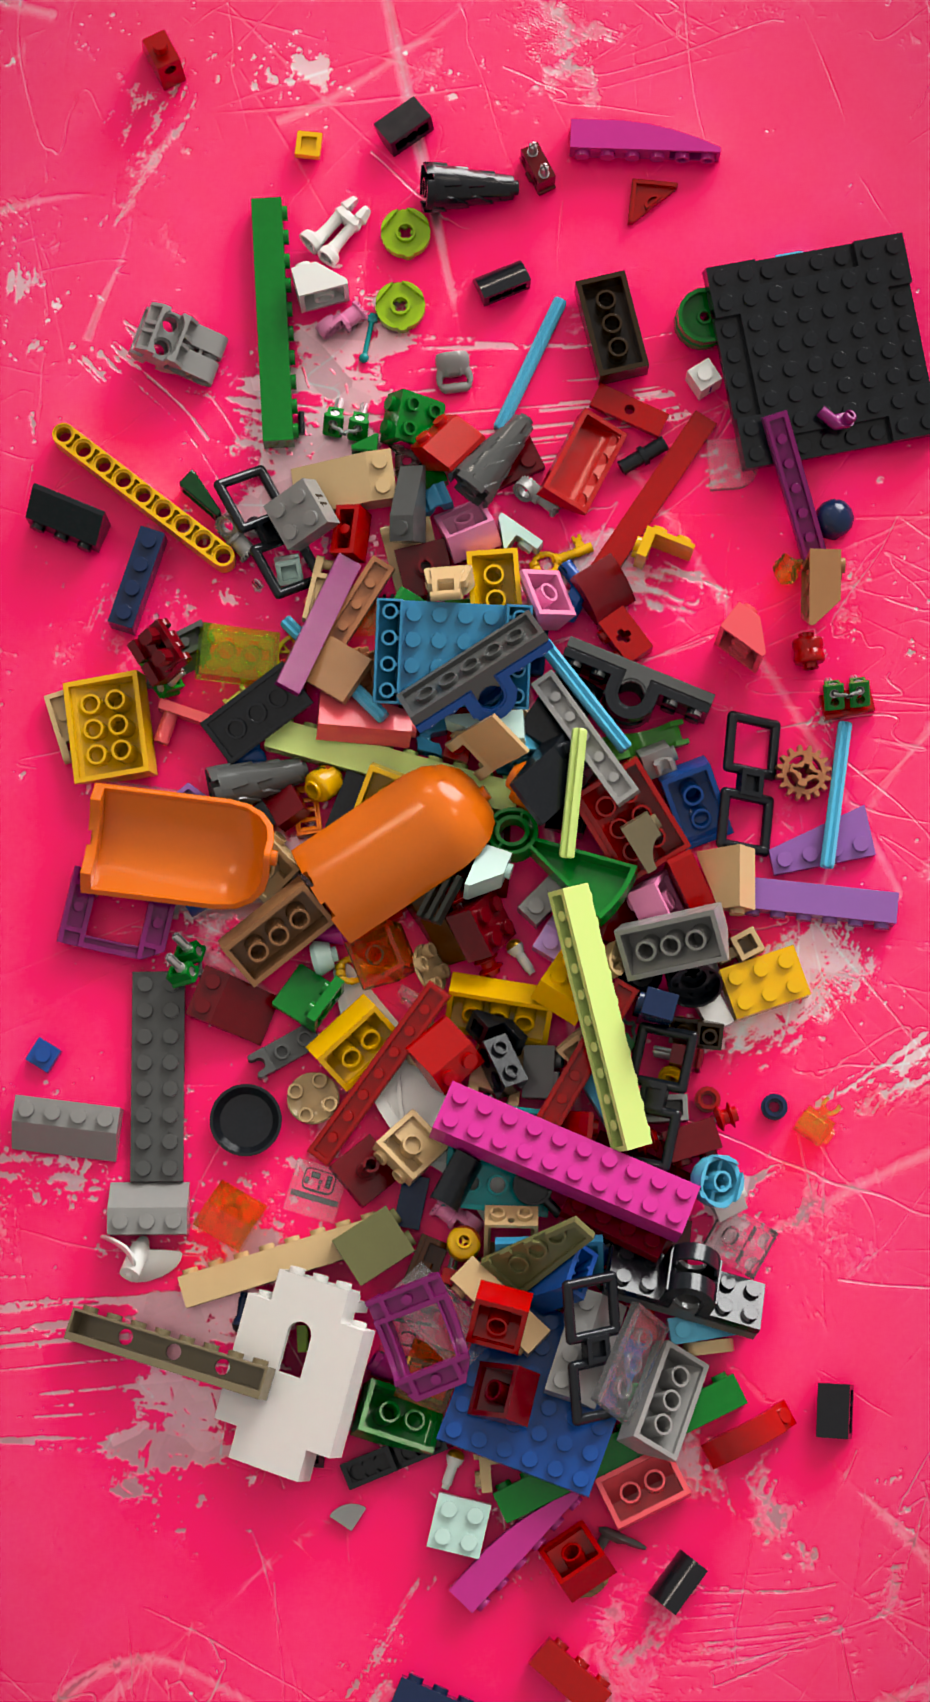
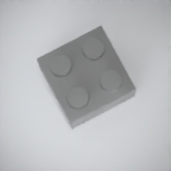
M302 478L263 506L287 550L301 551L340 524L320 486L314 479Z

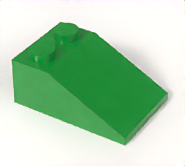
M371 1378L363 1384L350 1435L377 1444L432 1455L447 1402L432 1397L415 1402L407 1396V1393L395 1387V1385Z

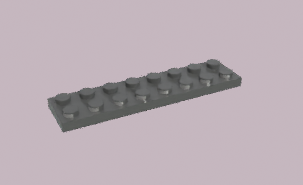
M168 971L132 972L130 1182H184L186 985L173 988L172 984L166 979Z

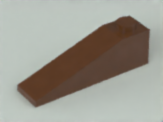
M427 893L406 906L427 940L435 945L437 954L443 963L451 965L466 960L446 918L440 926L422 920L416 915ZM439 905V907H438V909H437V911L435 912V914H434L433 917L436 916V914H437V912H438V910H439V908H440L441 905ZM452 906L449 909L447 915L453 911Z

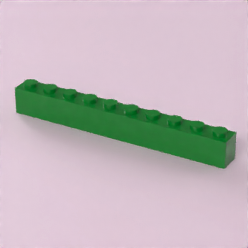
M281 197L251 198L264 449L295 447L294 439L299 438L298 423H294L293 414H298L297 399H292V390H297L296 374H291V365H295V350H290L289 342L294 341V328L289 326L288 317H293L292 302H287V293H292L291 277L286 278V269L291 267L290 254H285V245H289L288 229L284 230L283 221H288L287 206L282 205Z
M723 1371L711 1377L713 1383L705 1387L702 1386L686 1434L748 1403L733 1373L727 1375ZM623 1422L615 1425L617 1431L611 1434L595 1479L643 1455L616 1441ZM521 1472L519 1473L520 1479L512 1483L510 1479H507L495 1485L497 1490L492 1492L506 1523H509L571 1491Z

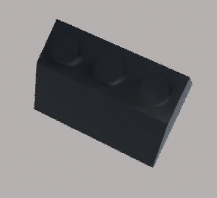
M33 484L25 517L30 524V528L42 534L45 531L52 533L55 539L63 543H67L68 540L74 542L79 549L91 553V550L99 553L111 527L105 511L39 484Z

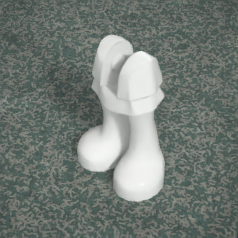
M351 196L341 202L340 206L334 209L335 211L316 232L306 229L299 234V238L304 246L314 255L318 252L319 259L330 267H334L339 262L338 254L354 233L360 231L361 226L366 224L371 214V210L366 205L355 215L351 213L359 201L355 196ZM343 224V229L329 244L323 246L331 234Z

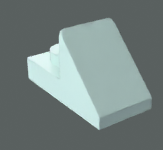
M500 513L498 525L502 548H511L515 542H518V547L524 552L538 554L543 548V540L504 513Z

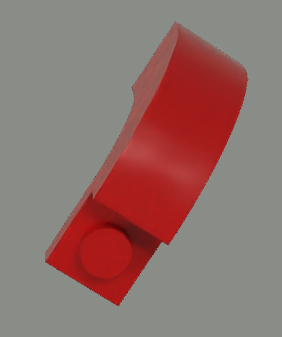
M782 1400L742 1424L718 1434L702 1444L701 1447L714 1470L785 1433L787 1429L797 1424L785 1400Z

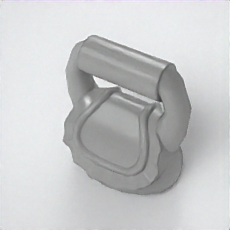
M449 351L436 355V383L444 394L468 392L472 387L474 378L469 366L470 358L467 351ZM465 375L467 378L466 382L443 384V379L446 377Z

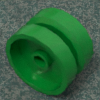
M697 288L688 293L677 308L673 320L674 330L679 340L687 347L696 350H707L717 344L705 288Z

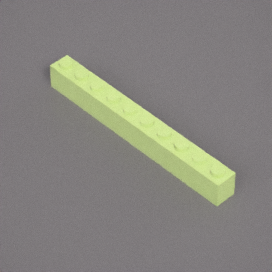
M292 719L268 737L264 743V748L267 752L290 758H299L301 761L319 766L329 764L341 772L346 773L347 770L363 776H366L369 766L373 762L403 774H407L422 766L439 764L459 768L470 776L479 787L485 786L492 797L488 801L493 809V813L507 807L517 808V804L509 799L511 790L506 787L508 776H503L502 779L493 776L492 772L485 779L479 781L473 774L474 771L469 770L465 764L453 762V765L443 763L442 758L432 755L424 758L418 756V752L411 749H404L402 752L390 746L316 740L317 725L314 723L304 722V725L294 723V719Z
M584 883L548 892L610 1148L622 1152L652 1144L651 1131L644 1111V1102L641 1099L638 1078L634 1070L631 1050L628 1046L625 1026L621 1018L618 998L612 982V973L609 969L605 945L602 941L599 921L596 917L593 896L589 885Z

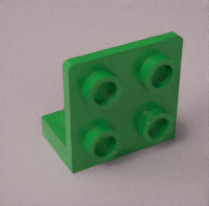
M300 964L272 1001V1006L315 1033L344 993V980L335 976L330 982L305 965Z

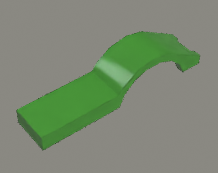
M683 718L670 721L647 731L625 734L631 742V746L623 753H619L607 736L602 737L618 761L628 760L635 755L637 756L636 750L661 740H665L669 746L673 745L675 749L690 743L689 738L682 739L679 726L684 724Z

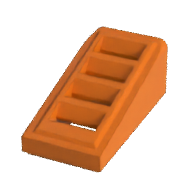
M305 786L295 787L300 794L306 793ZM310 797L303 798L305 803H314V807H308L310 812H315V816L305 817L296 824L298 839L312 837L323 829L319 802ZM315 821L317 825L302 828L301 826L302 823H309Z

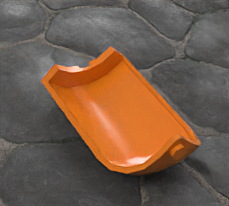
M443 764L422 766L404 774L291 850L301 873L313 884L310 888L321 905L325 903L332 915L331 920L351 944L462 870L481 853L490 840L495 825L493 809L488 801L492 797L484 785L479 787L470 776L459 768Z
M95 783L90 798L88 830H92L90 845L86 844L80 872L81 893L208 909H237L253 903L265 891L271 866L277 865L278 850H273L274 831L272 823L265 813L254 806L226 798Z

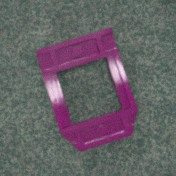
M74 866L56 942L139 960L165 952L176 904L148 901L138 946L86 935L95 894L81 893L80 872L82 867Z
M439 1272L429 1273L425 1277L383 1294L379 1293L365 1301L386 1353L395 1387L403 1390L415 1402H419L467 1382L470 1353L455 1308ZM437 1303L456 1356L410 1373L402 1344L392 1320Z

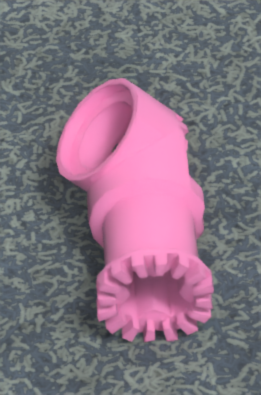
M354 300L352 306L342 313L338 312L334 316L330 314L324 317L316 325L315 329L324 340H327V338H330L329 335L332 337L341 328L347 333L351 332V328L361 320H367L369 317L366 311L363 310L364 308H360L361 304Z
M439 1202L434 1205L435 1207L429 1213V1215H435L448 1224L447 1228L449 1229L454 1226L457 1220L462 1225L473 1227L478 1233L484 1226V1222L469 1211L460 1208L457 1213L448 1207L441 1206Z

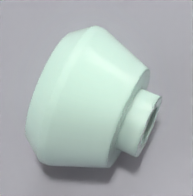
M313 941L309 945L310 956L316 974L323 976L335 968V962L339 961L336 946L331 947L329 942Z

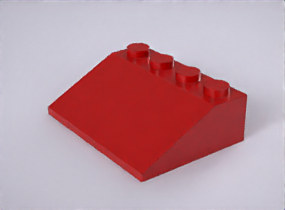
M635 755L621 765L636 784L640 793L621 807H618L600 780L597 779L581 790L579 814L606 857L638 866L637 880L647 874V871L623 834L620 826L645 811L650 816L655 813L663 826L658 829L661 836L656 839L653 847V859L656 867L690 848L691 844Z

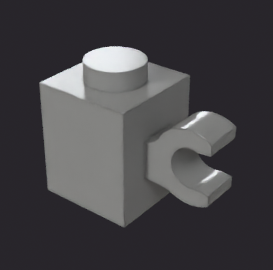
M665 740L636 750L637 757L651 780L678 770L675 763L676 760H679L674 746H669Z

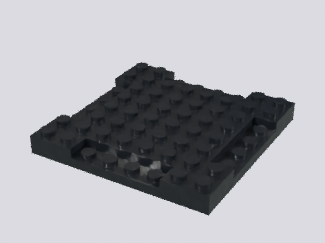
M903 233L857 240L851 244L757 261L752 259L704 269L702 275L742 472L774 466L761 418L783 410L788 411L801 461L930 437V381L910 287L912 277ZM826 406L834 414L852 410L855 412L857 419L850 428L834 430L816 415Z

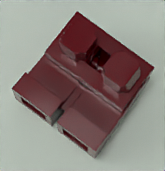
M168 618L156 619L138 635L137 639H133L127 644L137 663H145L141 669L152 687L168 684L192 660L189 652L182 653L185 646L176 631L168 630L171 627Z

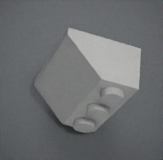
M111 1182L107 1205V1235H190V1182Z

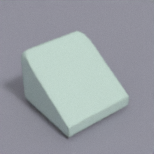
M299 553L274 558L280 587L304 579Z

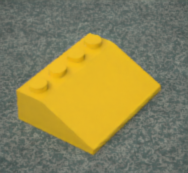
M138 670L62 683L74 784L127 781L158 776L146 676Z

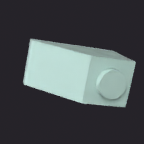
M486 844L481 853L475 858L466 879L463 898L468 900L501 888L505 878L510 879L513 872L514 864L510 863L512 853Z

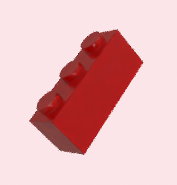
M549 1636L529 1659V1665L571 1702H606L612 1694L608 1688L611 1684L599 1673L596 1677L587 1670L590 1665L579 1655L576 1658L572 1657L567 1652L570 1647L559 1637L553 1640Z

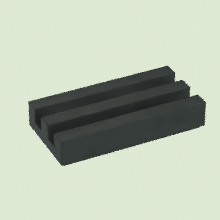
M453 875L428 891L416 915L422 920L441 926L465 880L459 875ZM451 882H453L452 885H451V887H450V889H449V891H448V893H447V895L445 896V893H446V891L448 890V888H449ZM439 905H441L440 908H439V910H438V912H437V914H436V916L433 917L434 914H435V912L437 911Z

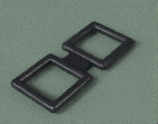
M258 465L218 479L214 482L213 486L238 532L244 534L252 530L256 531L261 543L251 546L250 554L274 597L282 599L308 589L311 577L282 588L280 587L262 553L285 545L268 514L245 522L226 489L229 486L259 476L271 500L280 495L266 468L263 465ZM307 546L300 552L313 573L316 558L310 547Z
M730 711L727 715L723 769L726 772L737 774L736 789L723 787L720 791L716 846L718 848L742 844L754 848L756 856L767 857L769 855L774 799L771 796L763 795L764 780L773 781L777 774L775 766L778 762L781 724L777 720L736 711ZM737 722L770 729L767 769L734 763ZM730 798L763 805L760 846L727 839Z
M641 1022L637 1030L632 1062L638 1078V1085L641 1086L640 1095L644 1102L645 1114L668 1118L670 1121L661 1161L630 1154L626 1155L668 1172L672 1163L682 1113L680 1110L666 1107L669 1092L679 1094L687 1092L699 1035L695 1031ZM648 1033L687 1041L678 1082L639 1075Z
M608 1271L565 1280L562 1283L566 1343L568 1345L581 1343L582 1359L571 1361L568 1364L572 1423L575 1426H581L624 1415L627 1407L623 1355L620 1351H610V1337L621 1332L617 1274L614 1271ZM607 1283L610 1325L576 1333L573 1290ZM613 1364L616 1406L582 1414L579 1371Z

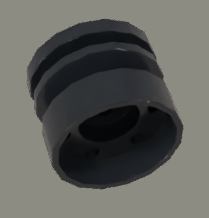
M718 962L665 974L668 991L679 995L677 1004L683 1007L697 1008L713 1002L720 995L723 988Z

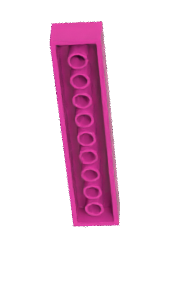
M455 1081L451 1083L429 1136L431 1139L677 1243L684 1231L701 1187Z

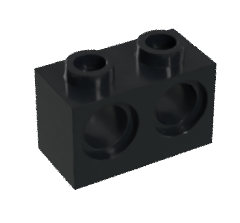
M506 1033L483 1041L477 1051L485 1061L481 1064V1067L497 1100L520 1092L528 1081V1077Z

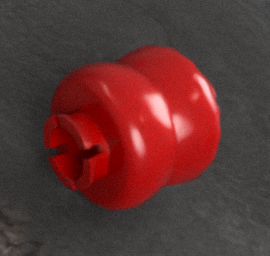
M814 632L798 634L799 638L792 641L793 661L796 666L803 667L802 670L805 671L818 669V665L825 661L823 639L820 636H814Z

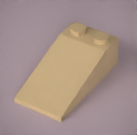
M391 448L361 452L291 469L293 485L302 478L317 481L334 513L336 505L360 504L366 510L392 507L396 484Z

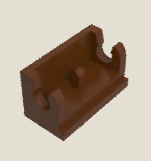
M422 1233L402 1284L425 1277L429 1273L439 1272L447 1253L446 1243Z

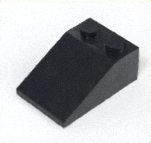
M555 672L556 676L589 719L591 717L557 672ZM578 675L600 702L604 690ZM538 697L524 719L525 735L540 745L542 742L565 732L540 697Z
M565 733L542 742L509 784L539 826L546 823L564 806L571 743ZM585 761L582 789L594 774Z

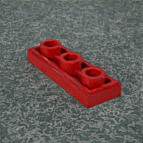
M600 383L589 406L657 439L669 418L668 413ZM631 409L634 413L627 414L625 410Z

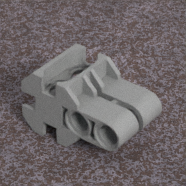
M151 302L149 307L147 306L144 310L128 354L134 360L141 363L147 361L156 365L155 369L161 372L177 374L202 386L211 387L219 367L217 362L221 361L229 339L223 334L199 324L195 318L186 313L179 315L171 311V306L164 303ZM163 321L171 324L172 332H167L163 328ZM154 344L162 346L164 355L156 353Z

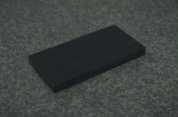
M281 661L200 723L230 765L237 762L314 703L304 688H302L298 696H295L275 685L284 661Z

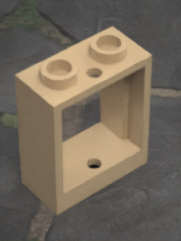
M485 1205L483 1257L495 1252V1242H491V1228L531 1229L530 1236L538 1233V1206Z

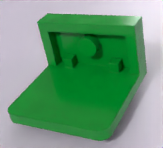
M406 389L388 394L384 402V420L380 425V442L390 445L403 441L413 445L416 442V437L421 432L429 430L434 425L433 421L445 413V404Z

